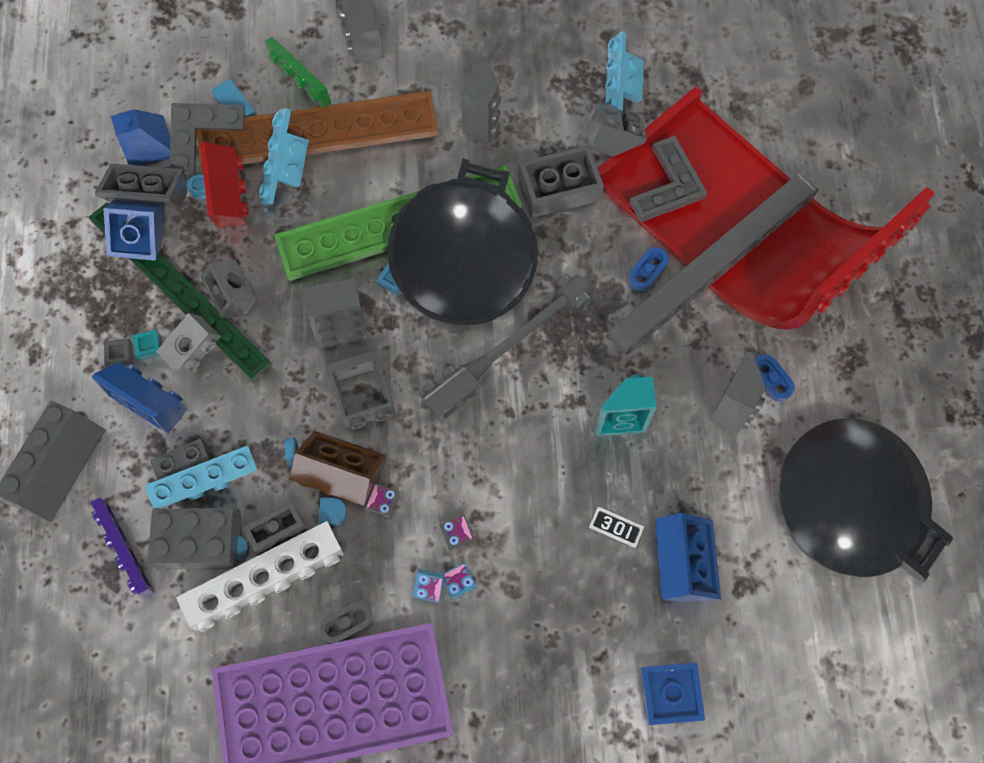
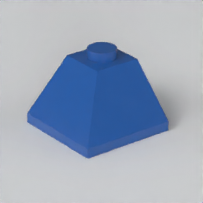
M132 109L110 116L128 165L147 166L170 158V134L163 115Z

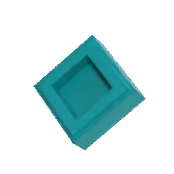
M157 329L132 335L135 355L138 361L160 356L156 352L161 346L160 335Z

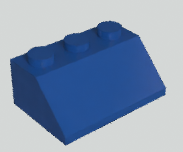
M118 362L94 373L91 378L109 397L166 434L171 432L187 411L182 403L183 398L172 390L169 393L161 389L163 386L151 377L148 380L141 376L143 373L131 364L126 367Z
M678 513L655 519L662 600L675 602L721 600L713 520L686 513Z

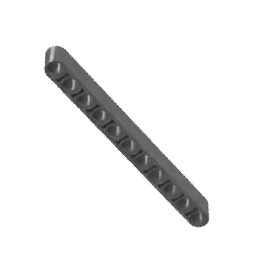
M801 173L797 174L620 321L609 332L608 337L626 355L631 353L809 203L819 189Z

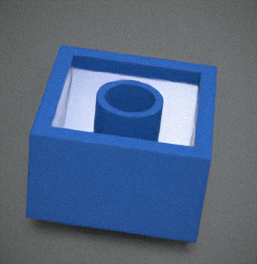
M113 200L103 208L107 256L146 260L158 259L164 231L163 204Z

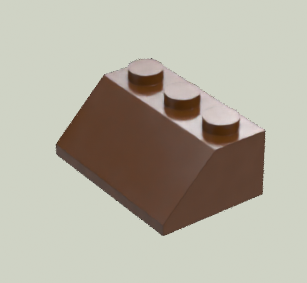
M313 431L294 454L289 480L303 487H311L322 491L326 495L337 496L348 500L352 504L364 506L369 499L374 484L377 483L387 455Z

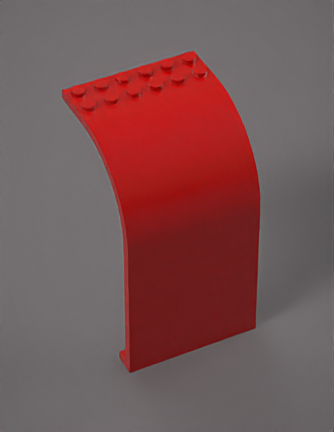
M697 86L645 128L647 139L644 144L616 156H611L597 168L604 185L603 192L685 267L791 180V178L700 100L703 92ZM675 136L707 191V196L705 199L640 223L630 205V199L671 183L652 147L654 143ZM926 187L885 226L880 227L861 225L844 219L822 206L813 198L711 284L708 289L731 308L757 323L783 330L799 328L818 312L822 315L833 304L832 301L837 296L841 297L851 287V283L855 279L858 281L869 270L868 267L873 262L876 264L883 258L890 246H896L905 236L904 233L908 229L910 231L913 230L922 220L921 217L932 207L929 202L936 193Z

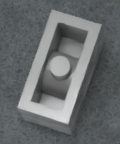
M188 313L156 352L175 372L190 374L199 367L201 359L215 348L216 342L221 336L201 316ZM192 341V348L189 350V343Z

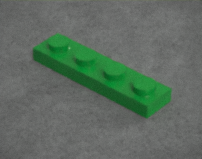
M272 36L264 41L268 50L266 52L267 57L273 64L277 63L286 77L291 76L296 86L300 90L304 89L314 103L318 102L323 108L331 104L326 86Z

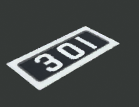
M597 507L589 528L636 548L644 526Z

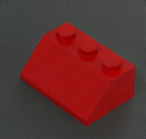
M207 142L200 143L209 218L217 228L247 225L246 217L250 216L248 202H244L243 193H247L245 178L241 179L240 170H244L242 155H238L235 147Z

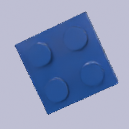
M697 663L640 668L647 726L705 721Z

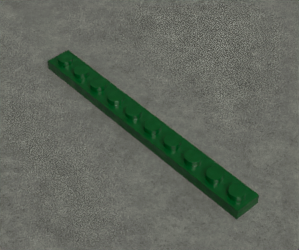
M108 202L88 217L104 235L103 208L109 204ZM160 253L157 260L128 258L185 315L190 313L201 316L221 336L217 340L216 346L252 382L272 366L271 362L226 318L220 317L217 309Z

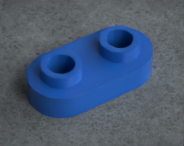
M658 247L648 249L630 272V286L639 292L649 290L666 269L669 260L668 254ZM651 261H657L659 264L653 265ZM642 278L645 282L640 283L637 281V279Z
M760 355L756 357L755 360L758 368L764 367L767 370V373L760 371L766 387L765 392L774 401L784 402L788 400L795 390L792 379L772 356ZM775 387H781L783 393L777 392Z

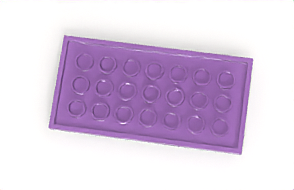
M432 623L211 669L223 763H333L454 736Z

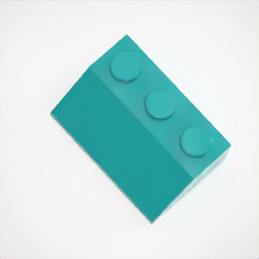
M642 374L632 375L620 384L601 407L594 430L595 436L642 433L647 431L657 408L653 377H645Z

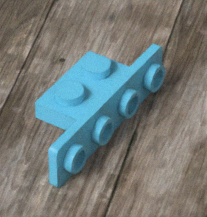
M623 31L613 37L608 43L607 82L605 85V104L614 105L621 111L623 110V98L634 103L642 100L644 60L626 52V33Z
M287 108L277 111L273 117L272 126L274 130L268 142V160H266L263 167L265 176L258 192L260 205L273 204L277 182L295 188L300 187L309 140L287 133L291 110Z
M244 446L151 482L145 486L153 508L160 509L186 498L189 501L198 499L205 495L204 491L214 488L215 491L230 486L229 481L255 472L257 467L249 447Z

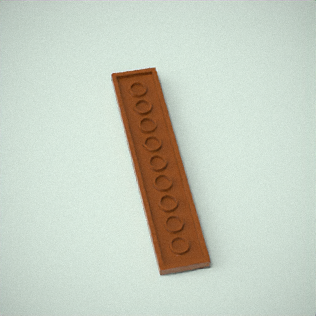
M431 91L328 105L326 108L320 106L292 110L287 133L309 140L306 155L438 136V128ZM276 113L245 117V131L197 130L201 169L203 170L200 143L202 142L235 147L238 155H242L244 164L268 160V142L273 135L274 127L272 126V121Z

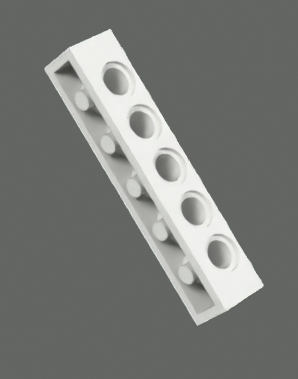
M326 521L176 598L188 626L195 631L199 630L202 632L212 628L215 625L214 621L225 617V619L231 618L240 613V608L248 604L253 606L266 599L265 595L273 591L278 593L286 590L291 586L290 582L298 578L301 580L307 579L316 573V569L324 565L325 567H330L340 561L339 556H343L344 553L329 523ZM318 547L319 553L315 558H306L308 549ZM294 560V566L290 571L285 572L281 570L284 561ZM268 572V581L264 584H257L258 575ZM237 585H243V593L239 597H232L233 588ZM211 598H218L217 607L213 610H207L208 601Z

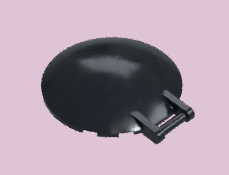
M462 158L457 179H450V181L434 183L417 192L407 204L405 203L399 211L390 231L388 261L390 271L399 291L419 312L444 324L475 326L491 322L503 316L520 302L533 281L537 267L538 248L528 216L505 193L510 172L506 170L500 172L469 163L470 160ZM466 172L499 181V185L465 177Z
M841 418L824 422L804 433L792 445L782 463L779 474L781 479L778 501L781 515H784L790 529L788 532L797 546L811 560L829 571L840 575L863 578L883 575L902 567L917 580L925 582L930 575L928 571L944 547L949 546L953 540V537L931 519V488L920 460L899 436L879 424L855 418ZM929 535L935 542L919 564L913 557Z

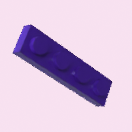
M101 497L91 502L95 510L91 514L97 525L103 526L106 532L103 538L108 547L115 549L118 555L115 557L116 564L122 572L126 571L130 579L126 582L133 595L138 594L147 599L155 594L109 503Z

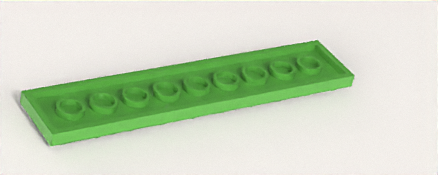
M506 165L493 168V170L500 172L502 170L508 171ZM509 174L505 193L510 196V199L519 208H522L521 201ZM478 175L467 176L475 180L499 185V181ZM417 192L275 234L274 237L288 280H295L388 251L389 236L394 220L405 203L407 204Z

